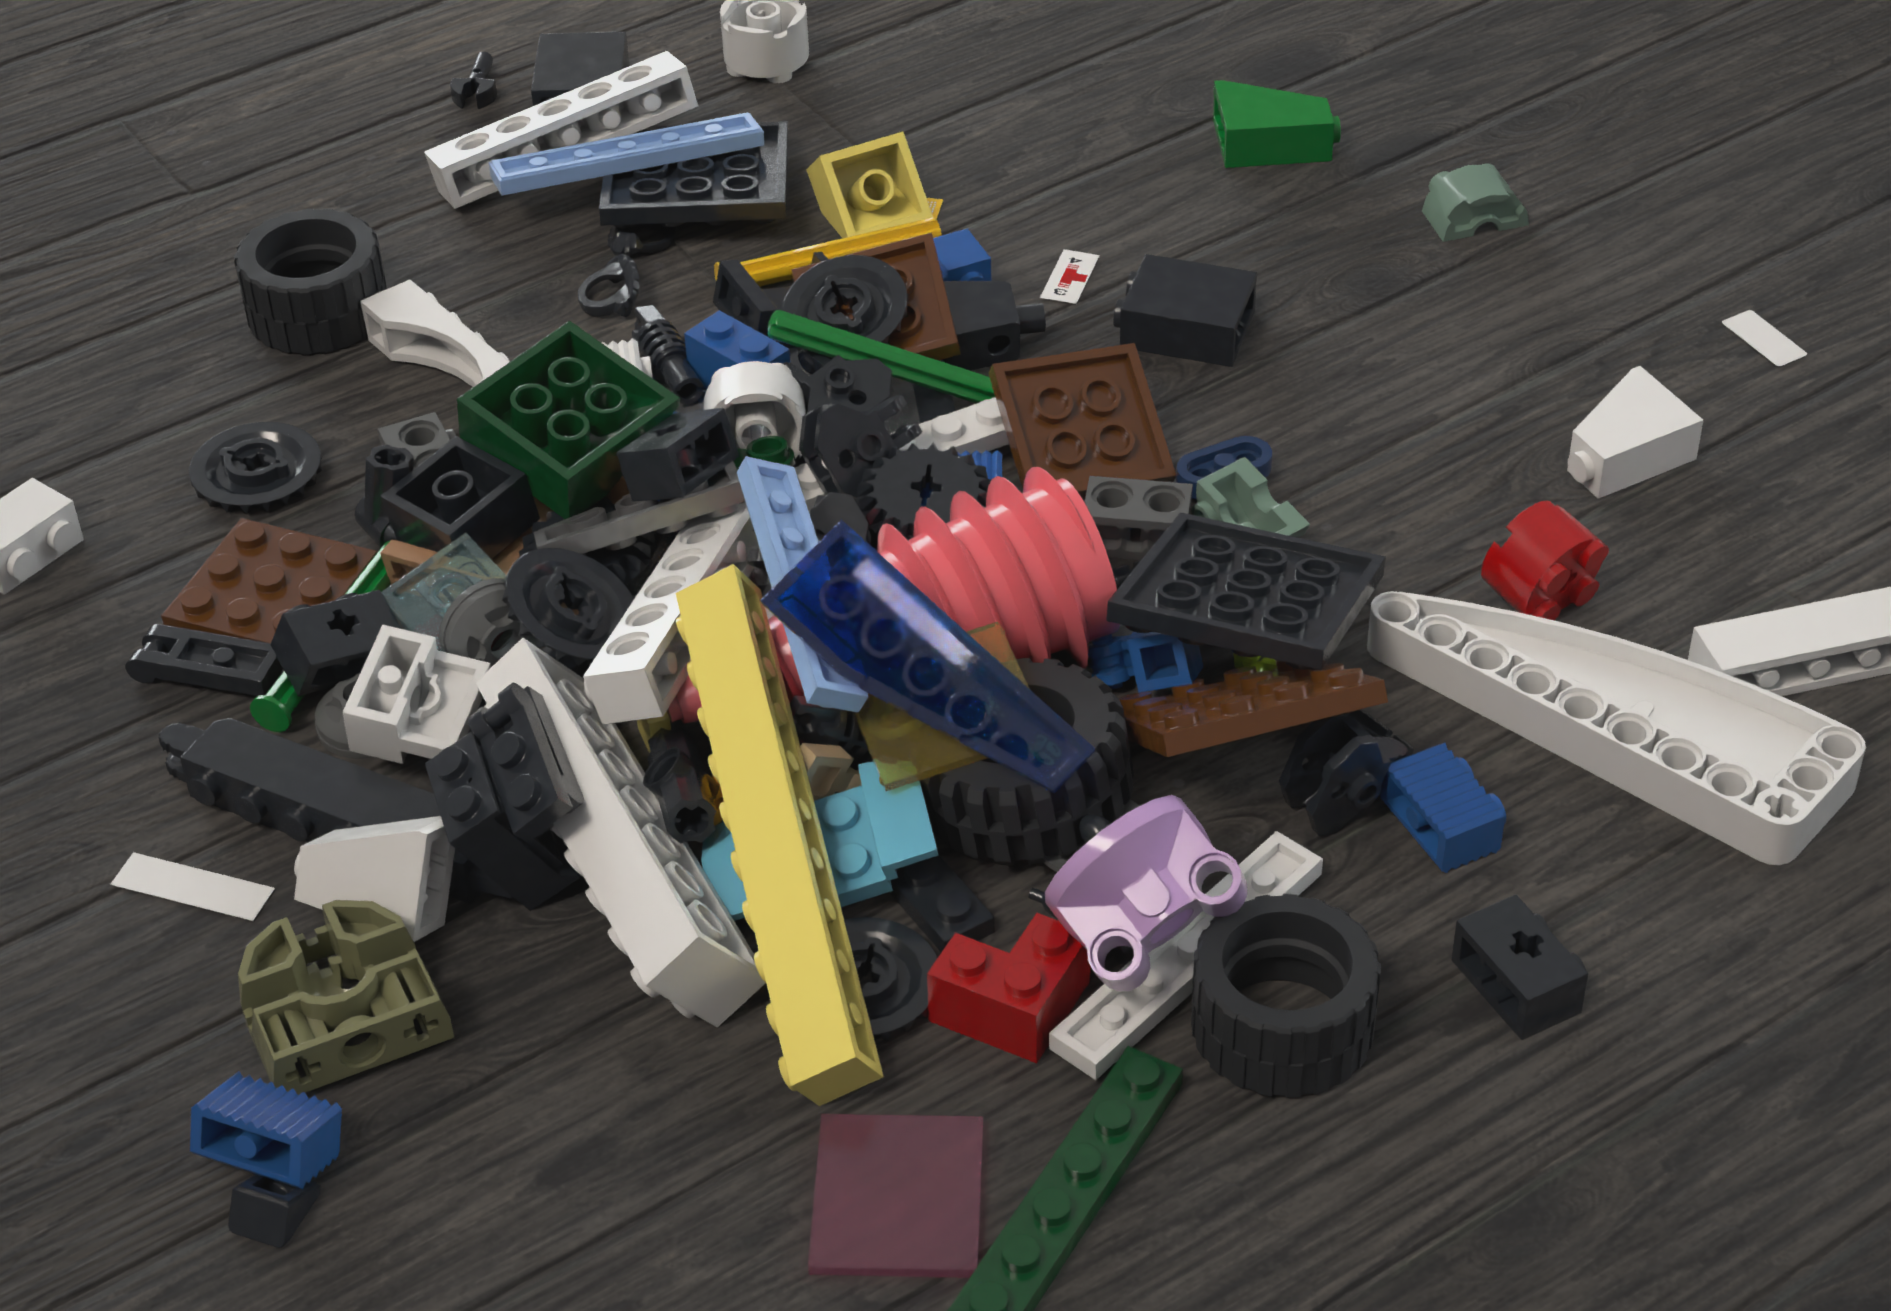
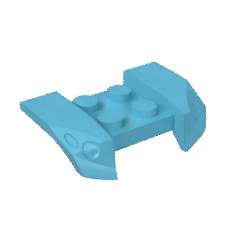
M878 762L858 764L861 786L814 801L841 907L893 891L890 880L898 878L896 869L938 856L921 784L916 769L913 768L912 764L899 763L897 767L883 766ZM724 822L715 825L716 830L703 841L701 861L704 872L731 917L736 921L745 918L742 903L747 898L743 882L737 876L731 862V852L735 850L732 834Z

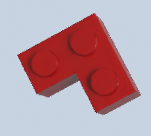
M1039 913L1035 914L1010 953L955 933L927 973L929 1022L1031 1062L1038 1063L1049 1046V1033L1067 1018L1090 982L1091 966L1088 962L1087 950L1066 931L1060 921Z

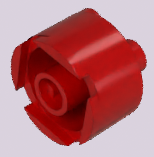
M1541 501L1522 511L1506 526L1512 535L1502 547L1494 541L1482 564V579L1517 612L1555 621L1564 607L1571 603H1574L1576 606H1582L1595 595L1599 588V582L1595 579V576L1608 555L1609 548L1564 508L1557 504L1555 506L1551 501Z

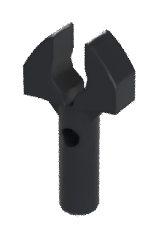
M483 51L477 54L469 78H452L450 84L452 100L461 109L464 108L466 98L476 93L478 109L488 106L496 99L495 79H487L493 63V58L488 52Z

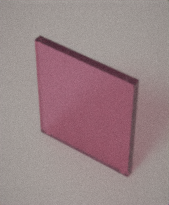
M821 1114L808 1261L809 1275L970 1278L978 1266L983 1117Z

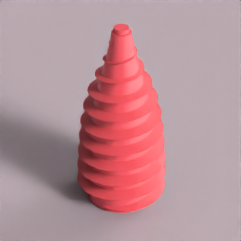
M1032 467L1027 472L1023 493L1004 477L997 476L992 478L988 485L985 508L967 492L958 491L954 494L951 502L950 522L945 523L933 510L927 507H920L914 519V537L909 540L894 526L887 523L882 525L878 534V553L871 559L854 543L848 542L842 552V574L835 579L830 577L856 658L883 679L894 673L915 670L926 675L938 686H945V683L939 678H934L925 668L919 655L920 652L931 665L942 672L943 677L949 680L952 686L957 677L969 671L972 675L976 672L975 666L967 663L961 649L940 641L935 632L926 631L896 656L928 625H932L946 639L963 648L982 668H984V665L999 662L1000 666L1014 664V659L1030 658L1032 663H1043L1045 658L1051 659V654L1065 650L1079 667L1086 669L1088 666L1089 641L1113 634L1120 627V624L1106 621L1108 600L1117 591V586L1097 526L1085 502L1074 486L1066 479L1056 480L1040 467ZM775 596L773 601V608L777 606ZM777 608L773 610L774 616L768 619L790 704L795 695L804 697L805 695ZM929 643L940 655L951 662L952 667L960 672L959 676H956L949 669L943 668L938 663L930 650ZM859 665L869 696L866 700L867 702L876 698L882 680ZM689 675L667 709L671 722L680 719L684 724L699 721L697 710L702 705L699 692L691 682ZM906 685L902 688L903 691L914 696L911 687Z

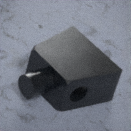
M944 281L961 355L945 358V363L971 371L990 367L996 363L1016 361L1020 357V334L1046 331L1043 303L1016 306L1011 284L1006 281Z

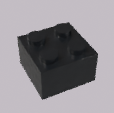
M457 436L380 496L397 541L483 565L487 564L532 527V523L540 520L526 473Z

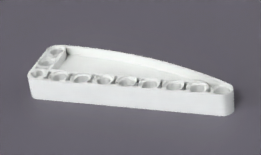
M1394 591L1381 593L1371 602L1367 650L1376 660L1760 862L1769 865H1782L1794 860L1853 795L1856 789L1866 749L1865 740L1858 732L1810 708L1715 669L1611 635L1510 610Z

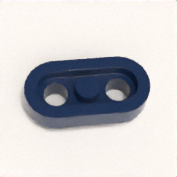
M1239 436L1190 452L1182 456L1177 463L1176 483L1193 484L1192 498L1197 500L1196 487L1198 480L1243 457H1246L1267 478L1271 472L1272 449L1267 442L1260 438Z

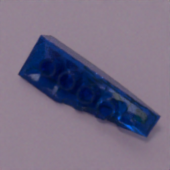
M843 520L829 531L760 600L763 606L847 682L1053 793L1095 752V748Z

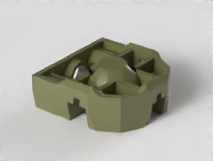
M334 900L323 904L322 909L326 925L314 929L316 936L306 940L303 933L295 936L291 924L286 917L272 922L246 945L238 972L240 1004L247 1028L270 1082L276 1088L283 1085L287 1092L293 1088L299 1095L302 1092L314 1090L454 1038L450 1016L427 968L416 950L415 943L399 915L373 901ZM329 957L327 959L330 967L319 970L315 961ZM343 978L360 981L351 989L343 988ZM413 1019H417L423 1032L422 1034H417ZM371 1033L370 1037L359 1045L344 1046L350 1038L358 1034ZM297 1058H299L306 1074L305 1077L300 1078L295 1066Z

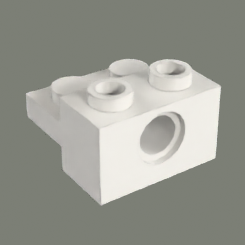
M382 625L342 712L349 750L403 764L407 753L432 759L443 749L451 746L468 734L470 729L467 721L468 717L478 710L483 698L476 682L491 668V664L438 651L436 637Z

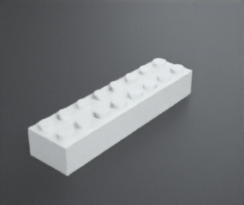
M522 638L476 682L479 691L487 703L484 707L489 709L498 702V693L511 683H516L523 689L529 686L543 696L584 797L583 804L572 813L563 815L553 823L554 826L551 829L564 840L568 847L564 852L566 860L574 870L586 879L589 888L586 890V896L593 906L609 920L612 927L608 930V935L613 943L624 954L629 956L634 968L630 973L636 984L650 997L656 998L660 994L669 999L674 1007L685 1017L691 1019L696 1015L718 1028L765 984L757 971L754 953L687 842L680 844L667 832L658 797L643 784L644 770L615 723H601L595 705L586 696L584 679L525 638Z

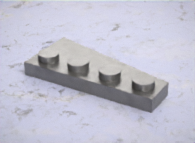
M732 461L683 498L632 502L630 494L625 495L615 503V511L606 514L604 508L595 507L535 531L534 536L537 549L560 548L586 556L585 553L605 546L607 550H619L628 547L637 541L636 536L655 530L659 534L675 532L688 524L687 520L704 514L712 518L730 514L738 508V503L745 501L737 475L738 470Z

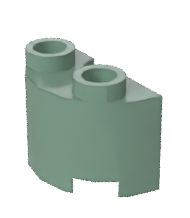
M1492 164L1467 165L1451 172L1443 171L1435 175L1429 183L1430 192L1426 196L1422 212L1443 242L1471 237L1474 235L1475 230L1486 222H1493L1498 231L1529 225L1527 210Z
M1246 457L1197 481L1196 498L1198 503L1192 506L1191 515L1297 538L1303 536L1310 526L1308 521L1288 501L1279 504L1272 498L1267 486L1268 480Z

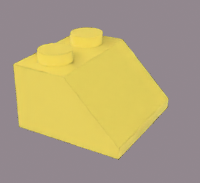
M904 132L821 155L806 169L821 213L842 238L933 218Z

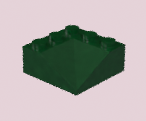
M570 320L457 398L460 438L526 473L532 496L564 519L585 512L604 498L623 476L617 452L671 416L680 406V398Z

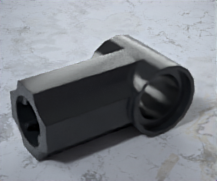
M388 444L371 448V455L366 457L365 496L359 501L355 510L356 522L380 548L387 541L392 539L397 541L380 496L414 470V456L406 448L392 447Z

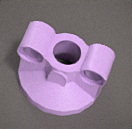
M1168 795L1153 799L1129 811L1101 830L1075 852L1055 874L1047 887L1045 903L1066 931L1087 950L1088 962L1098 978L1108 988L1122 992L1131 991L1139 987L1146 980L1150 971V957L1148 955L1150 951L1176 936L1202 911L1215 917L1229 916L1237 912L1244 904L1248 892L1247 882L1236 860L1228 853L1213 847L1204 827L1181 798ZM1223 871L1232 875L1233 881L1226 893L1211 897L1202 892L1203 881L1209 874ZM1117 946L1133 948L1134 957L1127 969L1121 972L1105 970L1104 961L1111 949Z

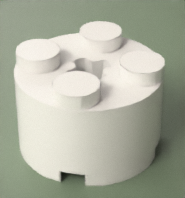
M726 0L722 4L720 19L723 54L727 72L731 76L767 78L772 83H784L792 78L793 71L805 64L809 57L805 3L801 5L799 0Z
M750 361L731 367L720 368L713 374L704 397V410L725 408L737 448L746 449L750 442L760 437L779 436L787 441L788 447L794 451L795 459L798 455L802 456L799 451L802 416L806 414L804 394L799 383L792 376L791 370L782 363L771 364Z

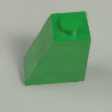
M1225 80L1214 81L1213 122L1225 168L1332 161L1333 143L1340 142L1341 126L1339 116H1332L1327 98Z

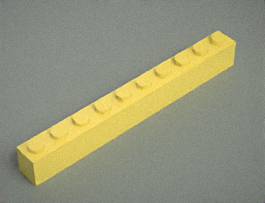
M732 564L675 593L681 615L676 619V625L683 641L688 645L691 661L687 663V672L691 682L699 692L702 707L698 708L697 715L701 727L710 739L713 754L708 756V763L713 776L721 787L724 802L720 803L719 810L724 824L732 834L735 850L731 852V862L737 876L744 885L747 900L742 903L743 914L748 925L755 933L759 951L754 954L755 965L768 988L771 1003L766 1006L767 1017L772 1029L779 1036L783 1056L778 1061L780 1073L786 1085L792 1091H798L818 1106H821L884 1076L761 589Z

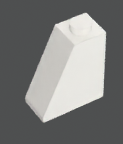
M1641 366L1635 367L1573 430L1567 471L1571 473L1577 482L1583 484L1599 499L1696 460L1703 419Z
M441 816L333 830L302 845L294 866V872L297 876L294 900L323 910V904L334 900L373 901L399 915L414 942L445 925L455 848L448 842Z

